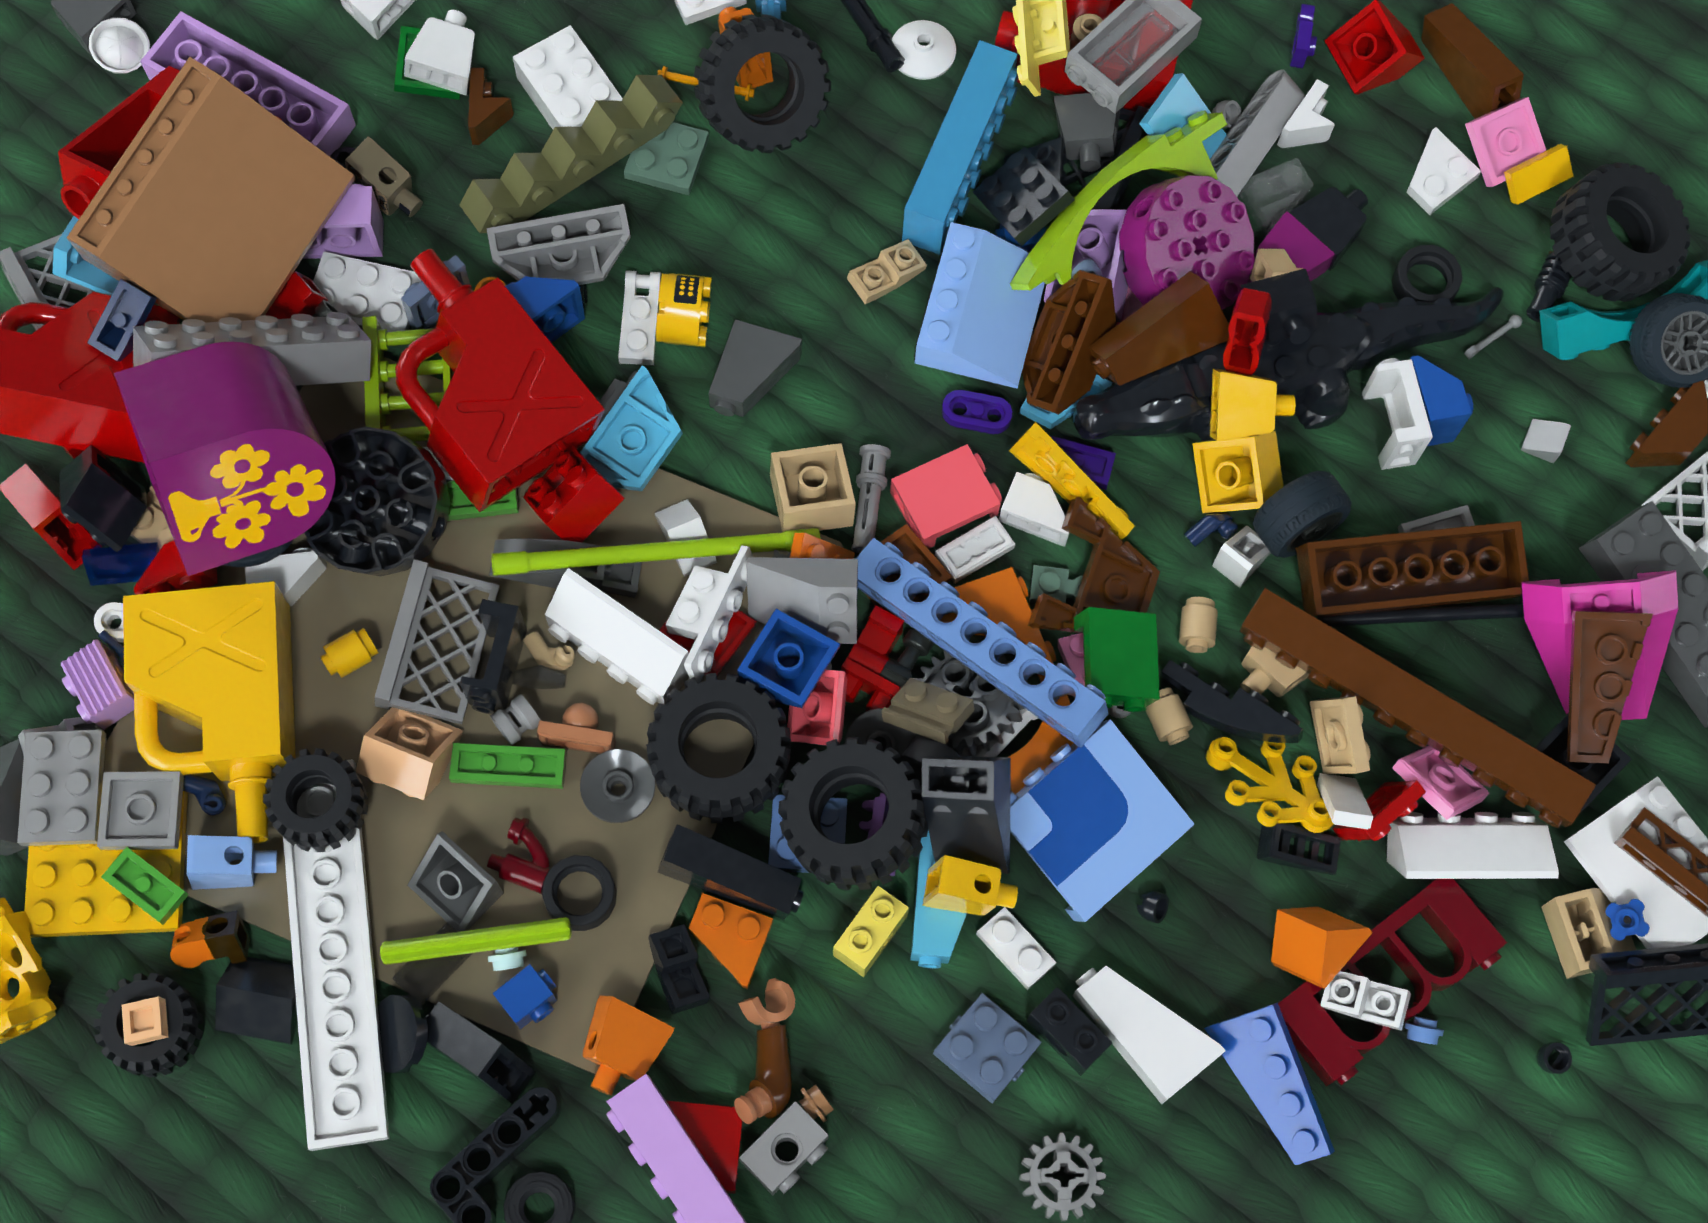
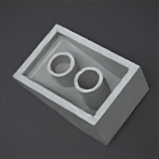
M747 557L749 617L766 624L775 609H778L839 644H857L858 559Z

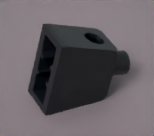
M1330 187L1290 212L1292 216L1335 253L1328 268L1329 271L1337 265L1361 233L1367 220L1366 214L1361 210L1368 205V198L1359 189H1354L1347 196H1344L1337 188Z
M1306 269L1241 285V290L1248 288L1270 293L1272 308L1266 327L1265 338L1268 342L1289 338L1294 344H1302L1309 339L1311 332L1317 329V304Z

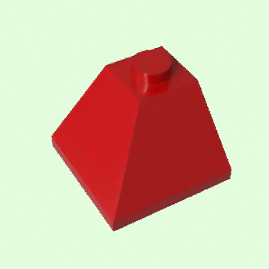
M1380 0L1372 1L1324 40L1353 93L1357 95L1401 78L1425 59L1410 31Z

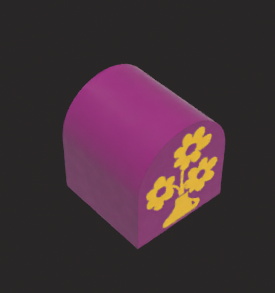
M218 342L114 373L153 489L188 576L283 545L311 528L327 509L335 489V470L332 460L290 373L281 360L268 350L244 342Z

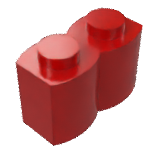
M1243 288L1240 291L1229 323V337L1223 355V365L1226 371L1249 376L1256 371L1264 346L1266 327L1272 308L1270 293Z

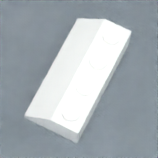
M568 568L565 571L545 613L550 634L563 643L569 640L578 646V653L593 664L597 660L608 667L607 673L619 683L624 684L626 681L638 688L636 693L646 702L652 705L655 702L665 705L667 703L666 695L674 688L679 691L684 681L689 678L684 667L685 660L689 654L688 650Z
M1411 812L1404 817L1395 819L1390 824L1392 829L1388 833L1387 862L1406 879L1558 878L1559 875L1548 825L1535 818L1533 813L1513 812L1512 818H1498L1496 813L1476 812L1475 818H1461V814H1458L1446 820L1440 813L1437 814V818H1423V814Z

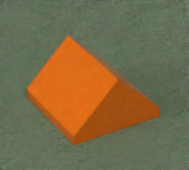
M1321 907L1277 909L1271 962L1274 966L1325 989L1369 938L1372 931L1366 926Z

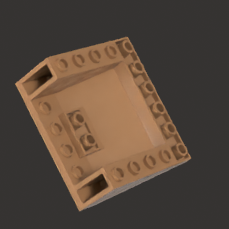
M189 57L67 236V239L85 261L116 280H128L157 297L155 302L157 305L183 321L198 319L205 323L219 322L221 318L225 317L238 318L241 321L255 320L258 316L266 315L354 182L355 176L224 77Z

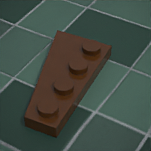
M1572 611L1567 761L1609 763L1622 720L1623 707L1626 697L1629 696L1633 683L1631 680L1637 660L1640 659L1647 627L1650 626L1653 614Z

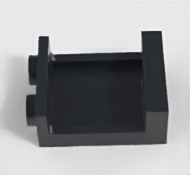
M482 599L478 613L487 635L494 637L493 646L484 678L479 680L462 676L460 686L468 703L473 705L472 708L474 710L493 714L494 710H505L507 707L527 629L519 606Z

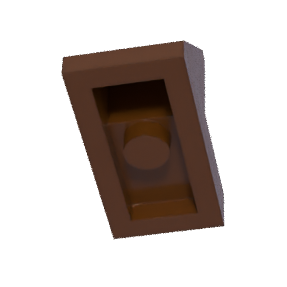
M470 68L468 129L472 145H480L513 117L514 112L510 98L494 97L493 82L487 81L484 68Z

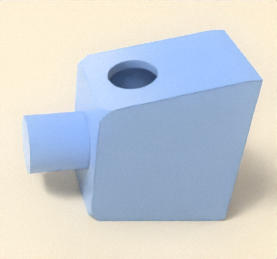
M188 835L187 876L192 890L254 886V873H277V850H255L253 838ZM234 860H242L239 864H230Z

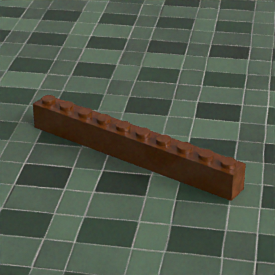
M1266 588L1241 626L1240 632L1245 635L1243 639L1251 646L1259 650H1263L1266 647L1277 654L1275 659L1290 669H1295L1296 666L1309 673L1307 678L1314 684L1324 689L1331 686L1342 693L1340 697L1356 696L1357 703L1374 712L1372 717L1379 723L1389 728L1396 725L1407 732L1405 737L1414 744L1423 748L1426 745L1431 746L1440 752L1438 757L1444 762L1457 768L1461 764L1473 772L1471 776L1476 781L1490 788L1493 784L1507 792L1505 797L1509 801L1523 808L1526 805L1531 806L1540 812L1538 817L1553 827L1559 828L1560 825L1567 827L1573 824L1596 784Z

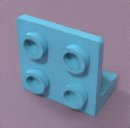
M73 216L54 246L53 274L96 292L112 296L119 281L85 261L67 239V236L79 220Z

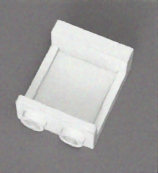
M1397 358L1386 359L1375 367L1362 391L1364 400L1380 397L1384 399L1393 432L1378 457L1381 470L1416 465L1433 438L1412 359L1399 361Z

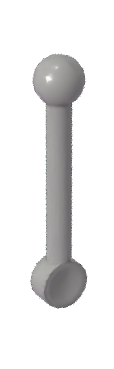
M1519 315L1511 316L1507 324L1477 345L1471 346L1464 353L1465 356L1471 359L1481 349L1511 328H1519L1522 325V318Z

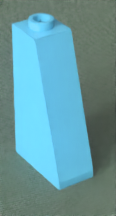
M928 830L927 837H921L920 840L923 848L918 856L910 961H919L918 966L923 968L936 969L941 968V963H949L967 913L922 906L928 869L935 863Z

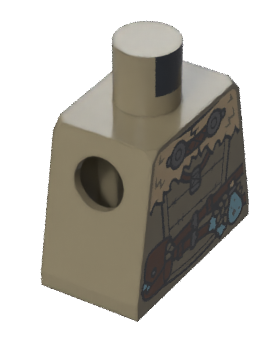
M369 136L345 159L346 169L355 176L352 184L372 186L379 208L383 213L390 216L399 208L407 216L412 217L419 211L423 201L412 193L411 175Z

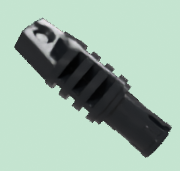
M1549 251L1534 284L1536 293L1526 311L1527 316L1536 322H1540L1539 311L1553 307L1555 300L1564 295L1572 278L1569 272H1564L1560 266L1562 261L1559 256H1555L1554 251Z

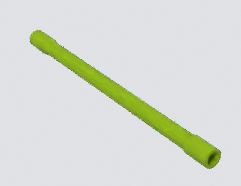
M818 528L787 530L782 533L567 550L492 553L491 562L493 576L523 574L537 570L738 554L742 545L750 547L751 553L771 552L776 549L778 551L791 552L795 533H807L820 539L821 537Z

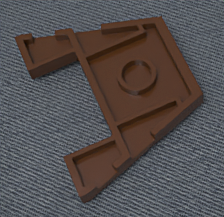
M1076 497L1070 502L1061 529L1092 543L1094 546L1074 605L1072 607L1043 593L1037 598L1028 626L1083 633L1074 631V617L1088 607L1147 613L1160 571L1128 541L1123 542L1110 530V525L1102 517L1097 518L1086 508L1088 504L1081 498Z

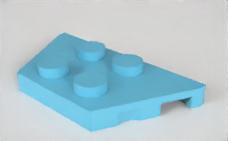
M641 366L580 452L618 489L643 491L683 434L646 367Z

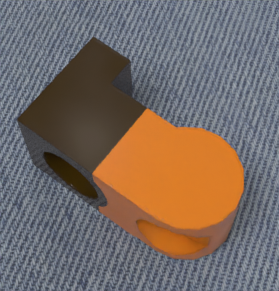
M238 910L195 919L194 921L179 925V929L175 930L170 957L176 965L184 968H194L203 963V961L229 957L232 964L247 961L251 937Z

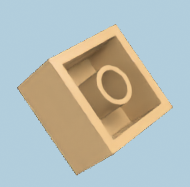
M842 443L771 453L770 479L782 532L818 528L819 531L853 526L856 502Z

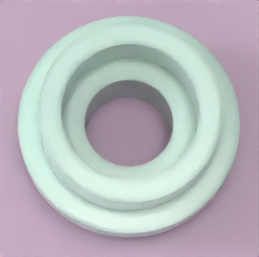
M518 947L495 950L494 955L487 957L488 962L493 964V971L523 967V957L527 956L526 950L518 951Z

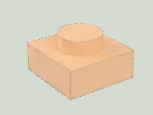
M157 996L122 1005L125 1044L134 1046L169 1038L166 999Z

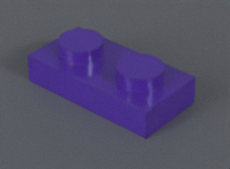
M1050 436L1100 489H1107L1116 453Z

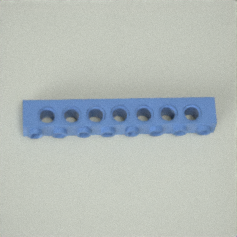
M873 537L856 558L858 559L859 590L904 620L905 623L1081 748L1109 714L1105 701L1106 697L1098 688L1092 684H1087L1085 687L1075 680L1076 675L1062 663H1058L1055 666L1045 659L1046 654L1032 642H1028L1025 645L1016 638V632L1007 624L1001 621L998 624L987 618L988 613L980 605L973 601L967 604L959 598L958 591L945 581H942L941 584L930 578L931 573L923 565L916 561L910 564L902 558L903 554L896 546L890 542H886L883 545ZM894 573L901 574L898 580L885 582L889 575ZM920 593L929 594L928 598L923 602H913L916 595ZM948 613L957 614L956 619L952 622H941L944 615ZM977 633L986 635L985 639L979 643L969 642L970 638ZM1004 654L1015 655V659L1008 664L998 662V659ZM1041 674L1045 676V679L1040 684L1031 685L1027 683V680L1032 675ZM1064 695H1071L1075 698L1073 703L1068 706L1056 704L1057 700Z

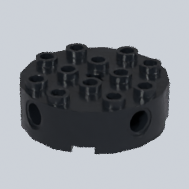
M366 426L349 430V432L342 433L333 440L326 441L324 446L335 470V489L323 515L311 528L304 532L308 538L306 540L314 552L338 569L380 577L407 571L412 567L414 559L421 561L427 557L446 529L450 507L445 474L431 453L408 437L401 436L394 431ZM372 498L376 499L375 506L370 504Z

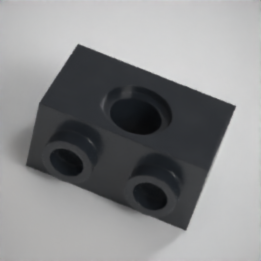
M1058 987L1030 1013L1026 1020L1080 1076L1113 1043Z

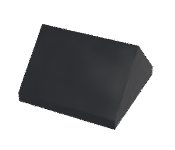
M247 957V961L234 964L230 962L216 985L215 1030L292 1045L298 1022L293 965Z

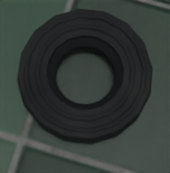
M543 1171L528 1173L516 1180L508 1190L503 1205L504 1219L506 1223H532L525 1215L524 1206L526 1200L531 1195L542 1192L552 1197L555 1207L552 1217L544 1223H572L575 1213L574 1196L568 1185L558 1176Z

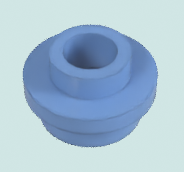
M1414 1016L1413 1023L1405 1022L1404 1026L1405 1029H1408L1407 1039L1438 1045L1439 1036H1443L1444 1030L1436 1028L1437 1020Z

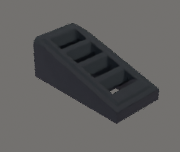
M1277 823L1273 827L1262 825L1257 859L1274 864L1336 875L1341 838L1323 833H1313L1305 828L1287 823ZM1294 838L1292 854H1288L1290 839ZM1306 841H1310L1306 859L1303 858ZM1320 844H1325L1323 862L1321 863L1317 861Z

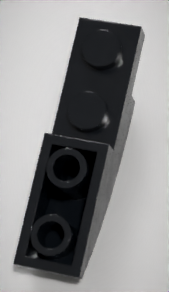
M1169 660L1162 670L1163 680L1188 696L1184 702L1186 712L1210 726L1240 737L1265 742L1299 743L1303 737V728L1299 727L1301 722L1295 716L1285 710H1282L1279 714L1267 706L1269 701L1263 695L1254 690H1250L1247 693L1239 688L1231 700L1228 698L1230 693L1225 688L1215 682H1211L1208 685L1197 678L1199 676L1198 671L1185 662H1181L1178 665Z

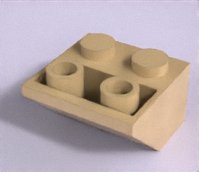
M1590 888L1554 897L1541 907L1566 979L1593 973L1589 968L1591 954L1636 950L1631 935L1626 936L1621 941L1611 936V919L1605 913L1606 907L1611 902L1600 888Z

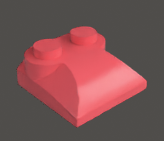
M825 670L803 708L789 705L787 727L790 730L791 742L826 745V742L837 739L840 744L843 734L847 690L845 671Z

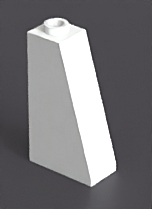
M1107 966L1099 972L1091 968L1076 981L1079 988L1075 991L1073 997L1099 1029L1113 1042L1112 1045L1161 1104L1226 1051L1215 1040Z

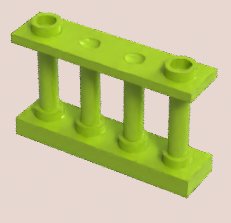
M377 316L362 317L363 331L371 339L370 381H364L366 427L394 431L401 436L408 437L412 441L428 440L430 431L426 426L391 429L390 426H386V415L391 414L392 410L412 408L402 395L390 396L389 393H385V382H390V378H396L395 367L397 363L389 364L388 361H384V350H389V346L411 344L435 328L388 332L387 329L381 328ZM443 358L441 360L424 361L420 364L417 371V376L443 374L444 392L428 393L438 407L454 374Z

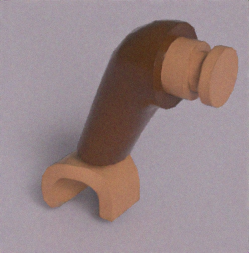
M776 978L770 979L767 982L765 990L766 1009L763 1007L758 996L738 1003L747 1020L762 1028V1030L757 1031L755 1079L750 1082L749 1091L745 1093V1096L738 1097L734 1102L738 1116L746 1124L756 1121L757 1117L765 1116L771 1119L785 1110L791 1096V1066L786 1024L780 1025V1021L786 1020L792 1014L795 1008V996L789 984Z

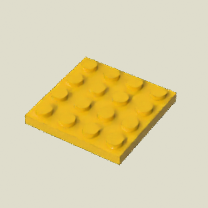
M184 791L178 849L132 850L183 890L188 792ZM97 844L29 846L24 911L29 918L30 938L172 932L179 929V925L182 924L183 902L166 923L162 925L101 878L123 850H101L97 847Z

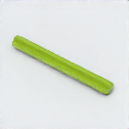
M564 917L385 941L380 947L382 962L387 965L566 941L571 938L572 928L569 918Z

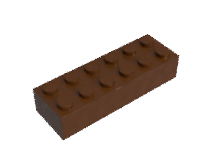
M1521 521L1307 542L1296 548L1304 611L1315 618L1516 598L1522 596L1521 582L1529 581Z

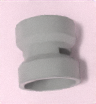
M521 694L511 700L508 708L505 710L498 709L490 715V718L510 745L519 741L522 733L526 730L537 728L540 720L532 706ZM509 714H511L515 721L518 723V725L520 726L519 728Z

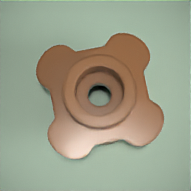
M816 1084L807 1091L803 1087L801 1091L805 1097L799 1101L813 1120L819 1116L823 1122H826L825 1116L834 1109Z

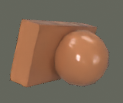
M574 703L568 707L563 714L562 724L539 720L537 735L542 745L597 754L613 750L616 745L613 732L596 730L599 724L597 712L585 703Z

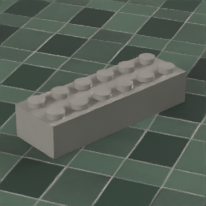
M341 312L328 313L327 317L294 314L289 319H277L273 316L264 315L249 321L225 317L221 318L219 322L205 323L198 319H187L182 321V324L149 321L145 323V326H133V367L204 345L233 341L253 344L274 354L287 368L295 386L370 381L371 339L350 316Z

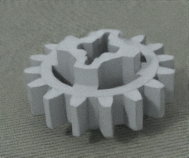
M1064 1133L1058 1134L1056 1143H1053L1047 1135L1042 1139L1043 1149L1034 1144L1031 1146L1030 1151L1034 1159L1024 1158L1021 1164L1028 1168L1029 1172L1021 1174L1019 1180L1029 1182L1030 1186L1022 1194L1024 1197L1033 1195L1036 1198L1031 1207L1033 1210H1036L1041 1205L1046 1207L1045 1218L1047 1219L1055 1211L1059 1212L1061 1221L1067 1220L1069 1211H1072L1078 1219L1083 1216L1082 1205L1091 1210L1096 1206L1091 1198L1092 1195H1103L1104 1190L1097 1186L1096 1182L1104 1180L1106 1174L1096 1172L1095 1168L1103 1160L1101 1157L1091 1159L1089 1154L1094 1146L1089 1144L1082 1149L1079 1147L1080 1137L1077 1135L1070 1143L1066 1142ZM1054 1152L1053 1164L1049 1168L1037 1169L1042 1158ZM1071 1153L1076 1155L1086 1168H1079L1071 1160ZM1060 1167L1064 1168L1065 1174L1075 1177L1069 1180L1065 1187H1061L1060 1180L1050 1177L1056 1174ZM1087 1185L1081 1198L1071 1203L1072 1190L1076 1186ZM1039 1186H1046L1054 1194V1201L1048 1199L1042 1193Z

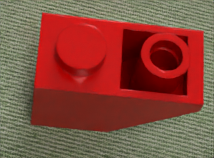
M173 540L162 546L134 586V594L209 588L218 584L217 567L188 576Z

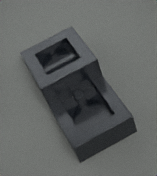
M685 924L650 934L648 939L654 964L672 1015L707 1004L710 995L697 968L696 962L699 957Z

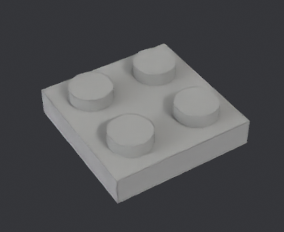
M181 771L104 772L97 847L101 850H124L126 847L130 850L178 849L184 775L181 774Z

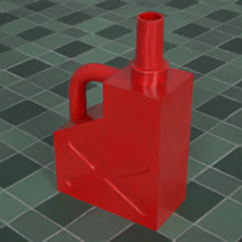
M427 249L411 262L410 267L439 303L437 307L439 317L435 329L413 341L400 354L395 367L396 385L404 400L430 431L427 442L428 449L476 509L481 512L552 466L556 458L560 454L567 452L572 446L578 449L587 443L596 431L605 409L498 277L473 291L471 285H462L433 249ZM436 353L440 354L454 372L439 407L421 386L417 378L420 364Z
M92 292L70 308L48 303L30 302L16 305L0 315V434L83 451L92 445L104 455L144 463L114 375L116 372L133 367V351L120 362L87 343L111 295ZM153 305L145 323L149 321H162L167 324H180V318L157 305ZM43 324L41 328L32 334L17 332L18 329L26 325Z

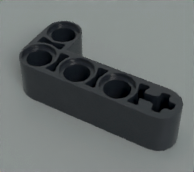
M537 1087L531 1089L434 1175L430 1183V1193L454 1223H466L467 1214L474 1208H483L486 1216L484 1223H496L494 1210L478 1191L555 1123L561 1111L560 1103L556 1096L547 1088ZM538 1099L543 1103L550 1100L546 1104L549 1110L547 1114L543 1116L540 1112H537L529 1119L535 1125L531 1129L518 1117L523 1112L529 1118L536 1111V1107L533 1104ZM511 1124L519 1125L521 1135L518 1141L513 1144L503 1143L501 1135L504 1128ZM480 1151L489 1152L491 1161L487 1169L479 1172L474 1171L471 1165L474 1155ZM450 1178L458 1179L460 1183L459 1193L452 1199H444L441 1194L443 1183Z

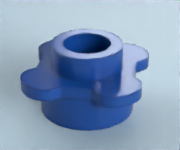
M1632 899L1628 904L1618 905L1611 903L1606 907L1605 913L1612 923L1610 934L1614 939L1621 941L1626 936L1636 934L1643 937L1648 934L1650 927L1644 921L1642 912L1645 906L1642 901ZM1625 916H1629L1631 918L1630 923L1624 922L1623 919Z

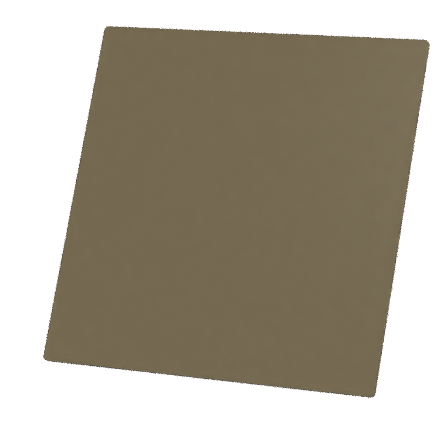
M384 357V361H388L389 364L397 363ZM430 375L417 376L421 386L427 393L444 392L442 380ZM390 378V382H385V393H389L390 396L402 395L396 385V378ZM364 381L303 385L299 394L323 444L328 440H333L342 433L349 432V430L366 426ZM412 409L392 410L391 414L386 415V426H390L391 429L425 426ZM428 440L414 442L422 447H427ZM586 443L579 447L577 450L581 452ZM552 466L517 488L519 513L447 521L446 529L436 546L421 561L427 562L428 567L499 585L496 602L519 606L527 629L525 637L532 632L538 631L548 647L563 648L564 645H569L575 652L573 664L568 669L563 671L545 669L537 664L523 643L506 708L510 706L512 699L521 694L532 706L541 721L562 724L563 714L568 707L574 703L588 704L596 710L599 717V724L596 730L614 733L616 740L615 749L632 751L649 764L646 746L648 744L647 731L649 723L655 720L654 711L659 703L655 702L652 705L646 702L636 693L638 688L628 681L624 684L619 683L607 673L608 667L598 660L594 664L589 662L578 653V646L569 640L563 643L550 634L545 613L556 588L489 576L495 540L525 538L562 540L545 525L523 498L528 492L530 485L536 479L541 478ZM658 468L643 491L616 488L625 499L582 543L617 546L667 542L654 513L688 499L700 515L708 538L782 533L778 516ZM372 498L370 504L375 506L376 499ZM305 533L295 538L280 555L292 554L293 550L298 548L312 549L306 540L308 538ZM820 534L822 540L843 548L841 542ZM774 551L752 553L753 557L772 558ZM778 551L779 554L788 555L790 553L787 551ZM737 554L715 556L717 563L706 568L728 573ZM676 559L642 562L635 598L604 593L657 630H660L670 617L690 575L683 576ZM326 561L327 569L290 607L296 758L300 757L299 751L308 749L311 755H314L315 748L324 749L328 755L333 751L339 754L343 761L345 759H353L357 767L364 735L389 711L388 709L375 706V693L411 568L407 571L380 577L338 569ZM217 566L218 584L211 587L246 584L245 567ZM432 580L430 592L436 602L454 594L448 582ZM457 585L459 590L465 588L464 586ZM747 586L743 592L742 604L739 609L746 615H748ZM473 590L463 596L472 611L480 608L482 599L488 600L489 593ZM428 598L426 601L425 609L432 606ZM459 599L441 607L450 624L468 615ZM436 611L423 617L420 623L427 636L445 627ZM477 616V619L481 624L482 620L480 616ZM472 620L454 629L463 645L478 638L479 632ZM757 621L756 627L717 677L718 680H726L727 673L738 675L737 669L766 624ZM364 628L374 643L378 654L371 657L372 661L342 679L338 672L331 676L320 656L326 654L323 646L353 629L357 632ZM449 632L431 642L440 658L459 649ZM419 633L417 634L415 643L422 640ZM487 634L474 679H483L494 642V637H489ZM426 645L412 652L411 660L418 671L436 661ZM475 647L467 651L471 658ZM462 654L445 663L454 680L468 673L470 667ZM409 666L405 678L413 674ZM440 667L421 676L431 693L449 683ZM705 674L703 675L701 682L706 681ZM416 679L402 687L399 699L416 702L425 697L426 694ZM459 684L458 687L460 688L461 692L463 693V690H462V688H461V686H460V684ZM685 684L682 685L679 692L685 689ZM453 688L435 698L442 710L457 713L460 699ZM430 701L423 704L426 706L433 707ZM468 703L462 725L437 719L463 730L459 743L565 749L567 754L563 789L451 783L449 780L450 760L440 783L425 800L409 797L402 791L385 784L375 783L368 777L358 774L368 796V799L364 800L368 805L367 814H361V819L364 821L362 837L375 979L434 1005L439 1001L466 1019L596 1075L599 1065L583 1057V1049L597 1000L600 995L613 996L635 1007L654 966L648 937L650 934L672 927L690 887L687 883L657 873L669 839L677 824L712 839L719 823H711V819L702 816L701 821L690 818L689 812L684 809L679 812L671 805L668 797H663L657 787L656 780L653 800L646 811L639 817L624 823L603 821L595 817L586 808L580 793L582 773L587 764L599 754L542 745L537 735L538 727L534 730H526L522 733L519 741L510 745L490 718L491 714L478 712L472 708L473 705ZM134 710L118 720L105 744L104 772L159 771L149 766L138 751L135 738ZM158 710V736L160 743L165 749L177 753L203 750L202 730ZM509 714L510 717L513 719V721L516 723V725H517L518 728H519L520 726L518 725V723L515 721V719L512 717V715ZM726 719L711 720L699 725L689 734L684 744V756L690 768L697 773L711 778H725L735 775L744 769L755 743L752 734L741 724ZM213 772L194 774L216 781L225 797L226 805L220 814L208 815L202 810L195 795L188 793L184 891L189 894L188 897L224 913L238 910L243 921L291 941L283 836L275 829L269 819L268 840L254 843L255 850H277V873H254V886L191 889L187 876L188 835L237 836L235 791L228 788L230 781H220ZM616 784L612 788V793L621 795L625 792L626 787L622 784ZM515 818L521 820L522 818L529 819L528 828L545 848L549 857L550 869L561 859L573 855H583L601 861L610 871L617 890L616 905L607 920L600 926L587 931H572L571 938L566 941L518 947V951L526 950L527 956L523 957V967L493 971V964L488 962L487 956L494 955L495 950L387 965L382 962L380 947L385 941L457 932L407 886L436 835L441 831L492 876L503 891L501 897L469 930L553 919L546 909L542 894L500 879L498 871L487 868V863L492 853L504 858L510 853L531 862L533 861L532 855L523 841L517 846L513 844L512 840L507 839L509 828ZM234 860L230 864L236 865L242 860ZM577 871L567 875L561 881L558 887L557 898L560 906L566 912L573 915H584L590 913L598 906L602 898V887L594 875ZM530 964L537 973L544 969L557 987L551 992L557 1001L552 1004L554 1010L546 1018L538 1023L532 1020L520 1030L495 998L493 992Z

